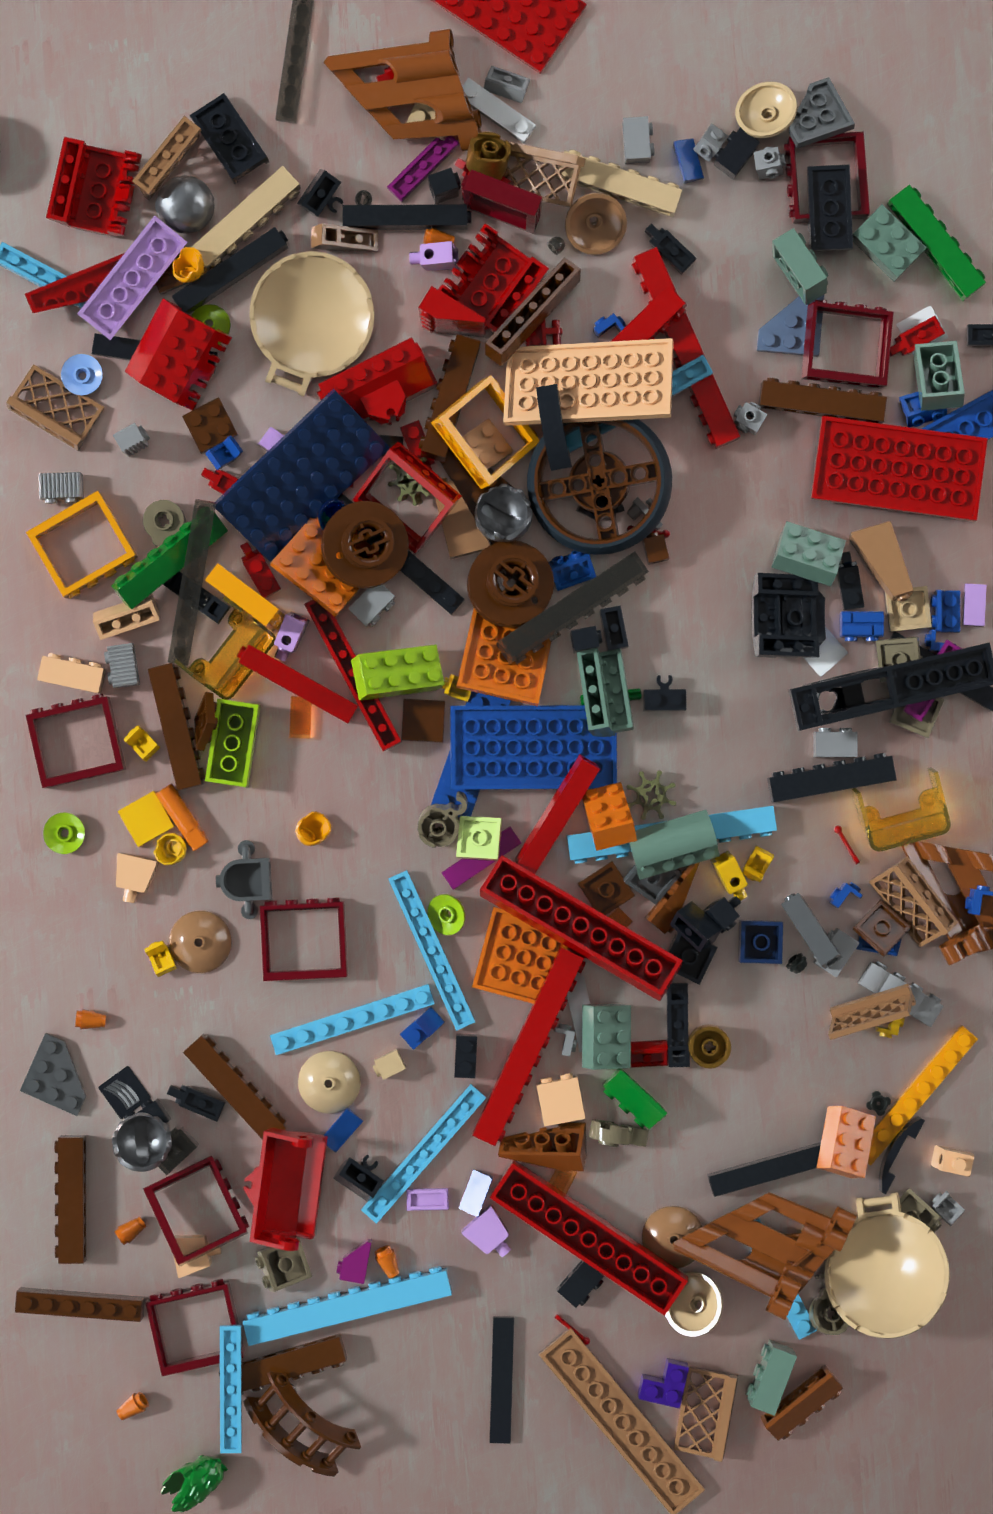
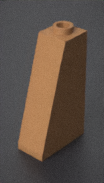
M442 478L446 483H448L453 489H455L459 493L457 487L455 486L452 480L448 481L447 478ZM435 497L440 514L445 505ZM461 497L441 523L450 559L482 552L490 546L487 538L479 531L474 516Z
M891 521L851 532L850 542L890 600L903 602L910 599L914 590Z

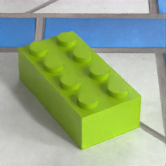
M437 645L358 654L351 660L359 701L436 691L445 685Z
M217 698L215 717L218 718L216 730L212 731L205 781L249 787L260 705Z

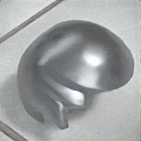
M184 175L174 177L158 192L155 208L159 219L172 230L178 233H184V231L197 232L203 229L213 216L214 197L203 181L193 176Z
M507 484L490 488L489 492L482 493L478 498L475 508L476 525L479 531L490 540L497 542L514 541L522 537L531 525L533 512L530 508L531 503L526 499L522 489L513 488Z
M140 1112L128 1116L119 1123L113 1134V1152L118 1158L119 1163L132 1171L146 1172L153 1170L166 1160L171 1150L172 1137L167 1123L162 1122L158 1116L153 1117L148 1113Z

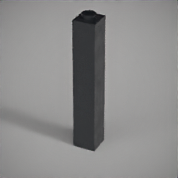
M467 204L343 205V226L371 230H426L431 228L437 230H467V223H471V211H467Z
M274 227L202 275L198 280L193 281L172 295V298L182 308V311L191 314L197 308L203 306L288 249L286 242L289 240L282 230L278 232Z
M821 1142L709 1173L707 1176L712 1194L716 1197L817 1168Z

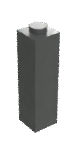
M799 893L787 896L784 899L785 902L781 905L820 965L826 969L843 958L803 896Z

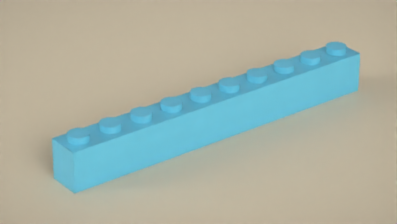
M774 806L709 815L719 843L729 842L731 837L739 836L740 840L752 838L751 834L760 833V837L771 836L772 831H777ZM662 822L635 825L634 827L635 830H638ZM591 832L566 835L570 860H575V864L587 862V858L595 857L596 861L608 859L607 855L616 854V858L626 857L628 852H631L629 843L596 851Z
M435 1266L429 1268V1272L421 1274V1271L409 1273V1277L401 1279V1276L389 1278V1282L381 1284L380 1281L369 1283V1287L360 1289V1286L349 1288L346 1293L340 1294V1291L329 1293L326 1298L320 1299L319 1296L307 1299L308 1302L300 1304L299 1301L287 1304V1307L279 1309V1306L267 1309L266 1313L259 1314V1311L251 1312L243 1320L248 1346L451 1296L452 1289L447 1269Z

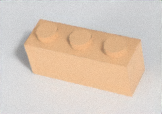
M152 593L133 609H130L123 602L93 613V624L100 640L159 620V609Z
M49 653L48 657L42 656L38 681L101 694L106 669L101 668L102 664L89 662V665L81 664L80 659L70 657L68 661L60 660L61 655Z

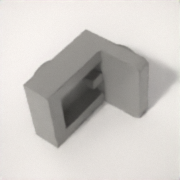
M711 124L693 150L705 160L710 161L720 150L728 135L714 124Z
M559 1024V1027H556L554 1032L565 1034L562 1055L570 1056L571 1052H575L577 1040H574L575 1030H571L572 1026Z
M947 1191L944 1194L940 1192L932 1200L934 1203L932 1209L950 1226L965 1212V1209Z

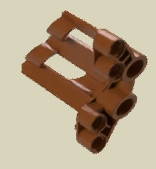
M451 29L431 31L429 42L333 55L328 56L323 62L393 139L458 135L461 150L468 151L470 140L481 133L479 109L472 110L459 78V70L453 51L454 39ZM388 65L393 70L394 78L392 80L364 83L353 70ZM423 103L435 110V119L401 123L387 107Z
M904 839L901 847L906 857H909L959 922L946 934L948 940L939 946L947 964L952 965L966 956L993 949V896H982L980 915L967 913L968 909H965V901L967 896H970V888L977 889V885L988 887L980 870L993 872V855ZM928 860L948 864L961 890L958 894L948 895L944 893Z
M768 1192L674 1241L673 1245L675 1251L771 1297L765 1311L785 1320L796 1296L809 1282L820 1265L834 1250L841 1252L857 1215L837 1206L830 1218ZM774 1210L804 1226L801 1233L783 1234L754 1219ZM726 1235L751 1247L752 1252L748 1257L736 1260L706 1244Z

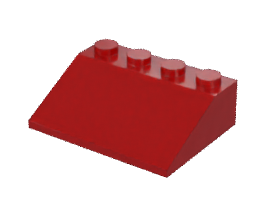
M433 286L430 287L418 307L420 323L423 324L422 328L430 333L435 331L440 334H459L484 337L486 335V318Z

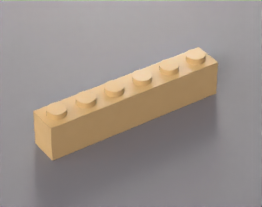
M564 150V153L578 155L586 159L584 167L580 169L577 186L607 194L613 198L674 217L682 193V189H679L678 185L670 182L667 184L661 183L658 178L648 176L647 178L640 176L639 172L628 169V171L622 170L619 165L609 163L608 165L601 163L599 158L581 156V153L576 150ZM568 168L562 172L566 181L572 178L574 169Z
M284 166L280 167L192 246L201 253L204 266L208 271L222 263L221 259L227 254L229 256L238 249L237 245L240 242L249 240L254 234L253 231L258 226L262 228L269 221L268 217L273 213H279L284 208L283 204L287 200H293L299 195L300 184Z

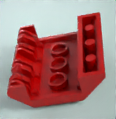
M64 137L46 218L75 229L107 236H124L126 227L122 225L127 224V219L119 216V212L130 211V206L127 205H131L135 186L130 185L134 184L132 182L134 177L128 176V172L139 171V166L135 164H140L142 155L127 150L121 153L86 145L85 141Z
M484 224L480 230L482 235L477 234L475 237L484 246V249L480 251L476 246L470 244L468 249L472 253L465 251L456 263V266L461 271L457 268L451 270L453 275L460 280L459 284L456 285L451 279L446 278L444 283L448 287L441 284L438 290L486 318V330L495 333L533 292L549 268L533 256L529 258L499 237L496 230Z
M163 298L125 372L140 384L172 402L194 410L198 402L192 398L199 400L201 395L194 390H190L192 384L200 388H206L207 384L199 380V378L209 382L217 367L208 360L219 363L221 360L218 356L209 353L211 348L213 347L225 352L226 347L218 343V341L229 345L232 337L181 310L182 308Z

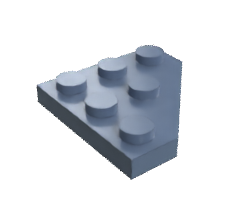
M824 295L821 296V297H819V298L816 299V300H823V299H824ZM799 296L758 330L757 351L793 355L804 354L808 305L805 306ZM818 312L813 356L816 357L819 356L823 317V313Z

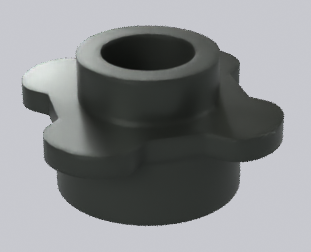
M802 953L792 956L786 965L787 969H790L795 974L800 973L807 966L806 957Z
M875 1091L872 1093V1099L866 1103V1107L869 1110H874L877 1115L882 1116L885 1114L888 1105L891 1104V1100L889 1097H883L879 1091Z

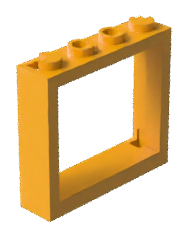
M492 375L478 382L431 422L480 489L490 486L540 441L537 433L529 425H512L526 445L490 474L449 420L453 414L484 388L504 414L505 393L500 388L499 382Z
M99 491L94 492L26 532L64 598L69 597L72 599L80 595V590L85 587L90 589L99 584V579L104 576L109 578L117 573L116 569L122 566L124 568L129 567L130 564L135 562L134 559L138 557ZM99 504L127 553L66 588L38 538Z
M217 563L205 581L272 632L275 629L279 630L285 615Z

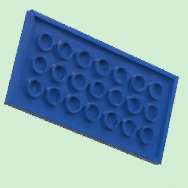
M585 705L450 706L451 790L558 789L579 754L593 761L600 768L588 789L617 783V733H615V736L610 737L591 735L588 730Z

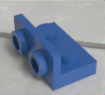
M918 392L899 397L900 405L906 416L907 427H917L947 415V409L921 411Z
M572 551L569 555L556 556L548 562L553 572L557 591L596 578L589 554Z
M935 590L934 594L931 595V607H934V615H931V628H934L936 633H959L960 591Z

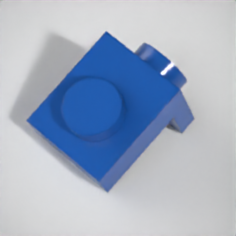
M613 313L608 318L603 316L594 323L596 326L593 332L597 337H600L615 326L620 333L627 325L620 316L616 317Z
M230 435L222 443L209 449L205 455L214 467L219 470L234 462L243 450L233 436Z
M932 629L929 630V634L925 635V646H928L927 650L930 652H937L938 654L944 643L935 642L936 630Z
M851 882L849 885L843 883L840 889L836 887L831 893V901L829 903L839 908L849 893H852L859 899L863 895L859 893L861 889Z
M977 885V889L970 888V896H967L965 901V909H968L967 913L980 915L982 896H993V891H989L990 887Z

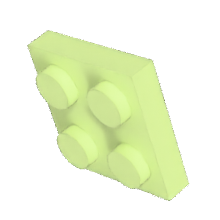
M460 816L456 857L498 861L502 819Z

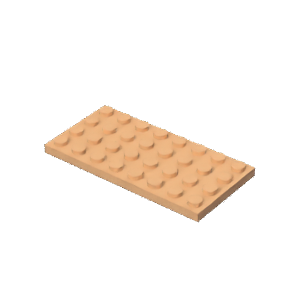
M673 339L519 347L507 360L504 425L541 424L536 387L552 384L558 385L563 423L671 418Z

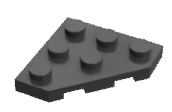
M829 77L810 83L804 100H802L797 110L795 119L789 127V135L797 149L853 130L855 127L853 119Z
M45 1033L20 1091L78 1116L86 1094L78 1078L77 1070L65 1041Z

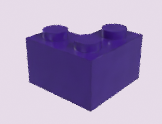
M667 1358L663 1378L642 1374L638 1398L680 1409L689 1370L688 1363Z

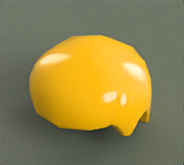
M176 833L165 834L157 840L154 855L157 861L163 865H175L185 857L187 845L182 836Z

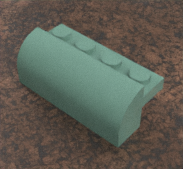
M597 648L577 652L588 730L591 735L610 737L615 736V733L633 730L634 725L622 650L616 649L600 653Z
M707 810L635 830L637 841L629 843L639 880L720 856L716 835Z

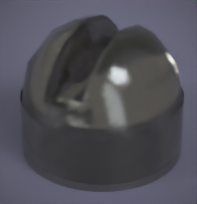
M366 190L359 191L355 196V203L362 205L360 203L361 197L365 195L363 205H370L372 202L371 194Z
M554 237L547 242V245L555 255H558L564 250L565 242L561 237Z

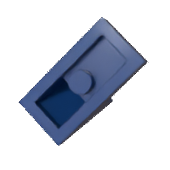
M430 1007L403 1030L400 1035L414 1050L445 1022Z

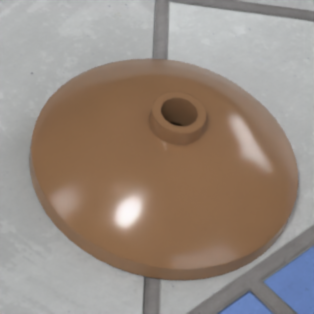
M591 193L579 198L572 204L565 219V231L571 244L577 250L591 255L603 254L615 248L624 237L627 227L626 214L621 204L612 196L603 193ZM592 217H596L597 220L595 222H590Z
M194 911L182 916L174 924L169 937V948L174 960L185 970L194 973L210 972L221 966L227 959L232 945L231 933L226 923L219 916L208 911ZM196 939L202 940L201 946L195 944Z
M663 1207L652 1213L646 1220L642 1230V1244L675 1268H683L695 1260L675 1251L670 1238L676 1236L680 1239L701 1228L702 1225L691 1211L683 1207Z

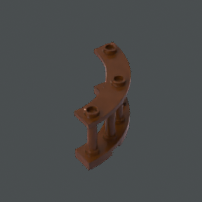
M269 1371L267 1375L272 1385L260 1398L246 1397L243 1401L254 1425L258 1423L264 1432L262 1436L279 1453L300 1467L304 1464L312 1468L311 1471L314 1473L335 1477L339 1472L335 1463L338 1456L346 1448L358 1450L361 1448L355 1429L338 1426L318 1415L300 1398L291 1385L286 1373ZM276 1393L283 1402V1406L273 1416L266 1403ZM289 1411L300 1421L290 1434L279 1424ZM306 1428L319 1435L310 1447L296 1440ZM327 1440L337 1444L330 1454L318 1451Z

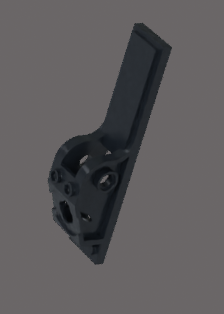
M984 643L908 662L840 675L789 689L797 730L801 731L993 685L992 650L990 643ZM885 677L890 698L865 702L861 683L866 680ZM825 691L836 694L833 708L829 711L820 710L819 696Z

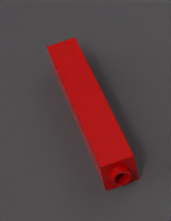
M249 644L246 647L242 646L237 653L238 663L347 724L358 707L355 703Z
M579 754L516 856L515 861L518 865L534 874L537 872L599 772L600 768L596 763Z

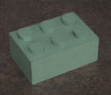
M883 205L853 233V242L894 282L927 248Z
M793 228L772 241L773 258L806 306L827 293L828 273L823 266H819L816 262L817 257L813 250H808L805 246L806 241L801 233L797 234Z
M957 341L915 344L914 365L921 411L963 407L965 391Z
M786 521L780 535L772 568L831 587L838 572L846 540Z
M582 1005V1068L593 1070L631 1068V1005Z
M769 1339L768 1345L764 1344L761 1356L763 1358L761 1363H757L753 1372L755 1379L753 1384L749 1383L746 1395L751 1407L775 1416L797 1355L793 1348Z

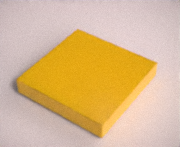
M155 791L118 811L138 847L175 827L165 808L155 795Z

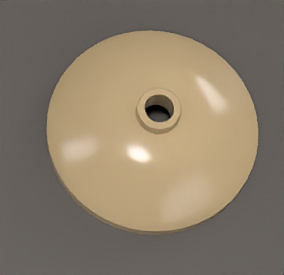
M778 82L756 84L745 91L738 100L735 110L737 123L750 136L756 138L773 137L782 133L791 125L797 113V101L791 89L784 84Z
M323 1051L310 1057L302 1066L298 1078L299 1091L305 1103L312 1109L327 1114L337 1113L348 1108L357 1098L361 1085L360 1074L355 1063L346 1055L336 1051ZM326 1080L332 1081L331 1087L325 1086Z
M697 1272L684 1273L688 1276V1282L666 1313V1317L671 1326L679 1333L687 1336H701L710 1332L719 1322L723 1311L722 1294L717 1284L707 1275ZM698 1301L701 1302L700 1308L697 1306Z

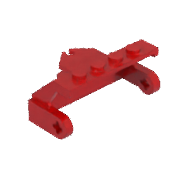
M411 337L319 383L320 391L317 394L320 400H322L331 390L335 389L366 422L374 421L381 425L391 426L390 417L396 416V421L399 422L401 416L405 414L406 403L436 388L438 382L420 346Z
M270 1128L264 1131L260 1164L244 1179L245 1182L251 1181L253 1184L251 1188L248 1186L243 1187L254 1206L249 1242L286 1251H297L300 1241L290 1236L306 1239L314 1238L328 1136L310 1132H290L277 1128Z

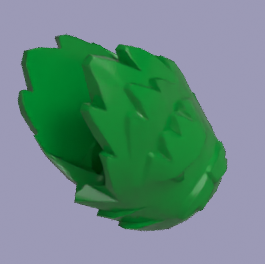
M200 1455L194 1462L186 1463L178 1470L172 1472L163 1482L161 1494L169 1493L171 1495L178 1492L172 1501L174 1505L171 1511H188L198 1503H202L218 1487L224 1478V1471L228 1469L221 1462L220 1458Z

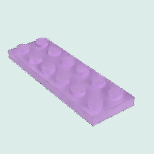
M154 216L77 314L111 340L188 242Z

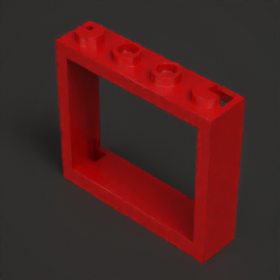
M398 441L387 451L353 498V501H372L382 504L369 492L391 461H394L445 505L422 537L403 522L408 535L409 549L416 554L424 547L462 495Z

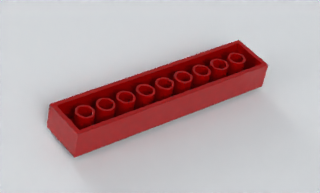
M501 855L480 888V896L658 1001H661L681 968L683 960L503 855Z
M513 1160L490 1195V1199L664 1316L688 1282L686 1274L518 1161Z

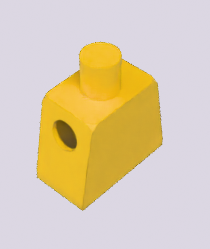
M729 851L720 854L719 857L710 859L725 890L729 894L733 893L734 897L737 896L740 901L745 899L748 895L744 887L748 883L735 857Z

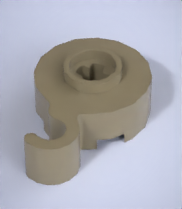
M169 500L153 502L146 508L143 515L145 531L150 535L153 544L157 547H160L168 536L176 534L180 527L186 523L183 511L177 504ZM163 516H167L169 524H165V526H161L162 524L159 522Z
M458 791L456 794V800L462 803L460 805L454 803L433 804L421 812L417 830L420 839L426 845L436 848V846H449L455 841L459 831V818L457 815L463 814L467 809L468 799L465 793ZM435 823L442 824L443 828H435Z
M598 1119L591 1121L589 1131L590 1138L598 1140L600 1144L618 1147L619 1144L646 1147L649 1129L646 1128L640 1129L624 1124L623 1127H620V1125L614 1124V1122Z
M824 1273L815 1275V1279L824 1278ZM826 1287L821 1288L818 1296L810 1305L809 1319L812 1326L818 1332L825 1335H839L845 1332L849 1325L833 1308ZM830 1308L831 1311L835 1312V1315L832 1316V1320H830V1317L827 1316V1312H829Z

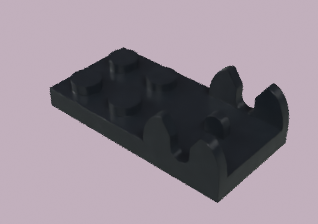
M225 93L190 115L192 121L201 128L202 131L200 133L234 184L238 183V179L261 164L269 163L268 157Z
M850 164L808 166L809 250L812 249L813 252L852 250Z

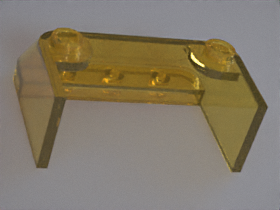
M224 596L223 600L234 608L228 617V624L233 628V631L209 662L204 658H198L189 668L177 659L174 663L220 698L229 700L234 697L253 672L237 662L239 658L236 656L242 646L246 647L249 644L267 654L274 645L275 635Z
M932 767L927 768L932 788L924 790L919 795V809L882 819L875 807L864 806L861 792L856 788L851 789L859 821L868 844L873 850L885 851L943 835L949 831L951 822L938 771Z

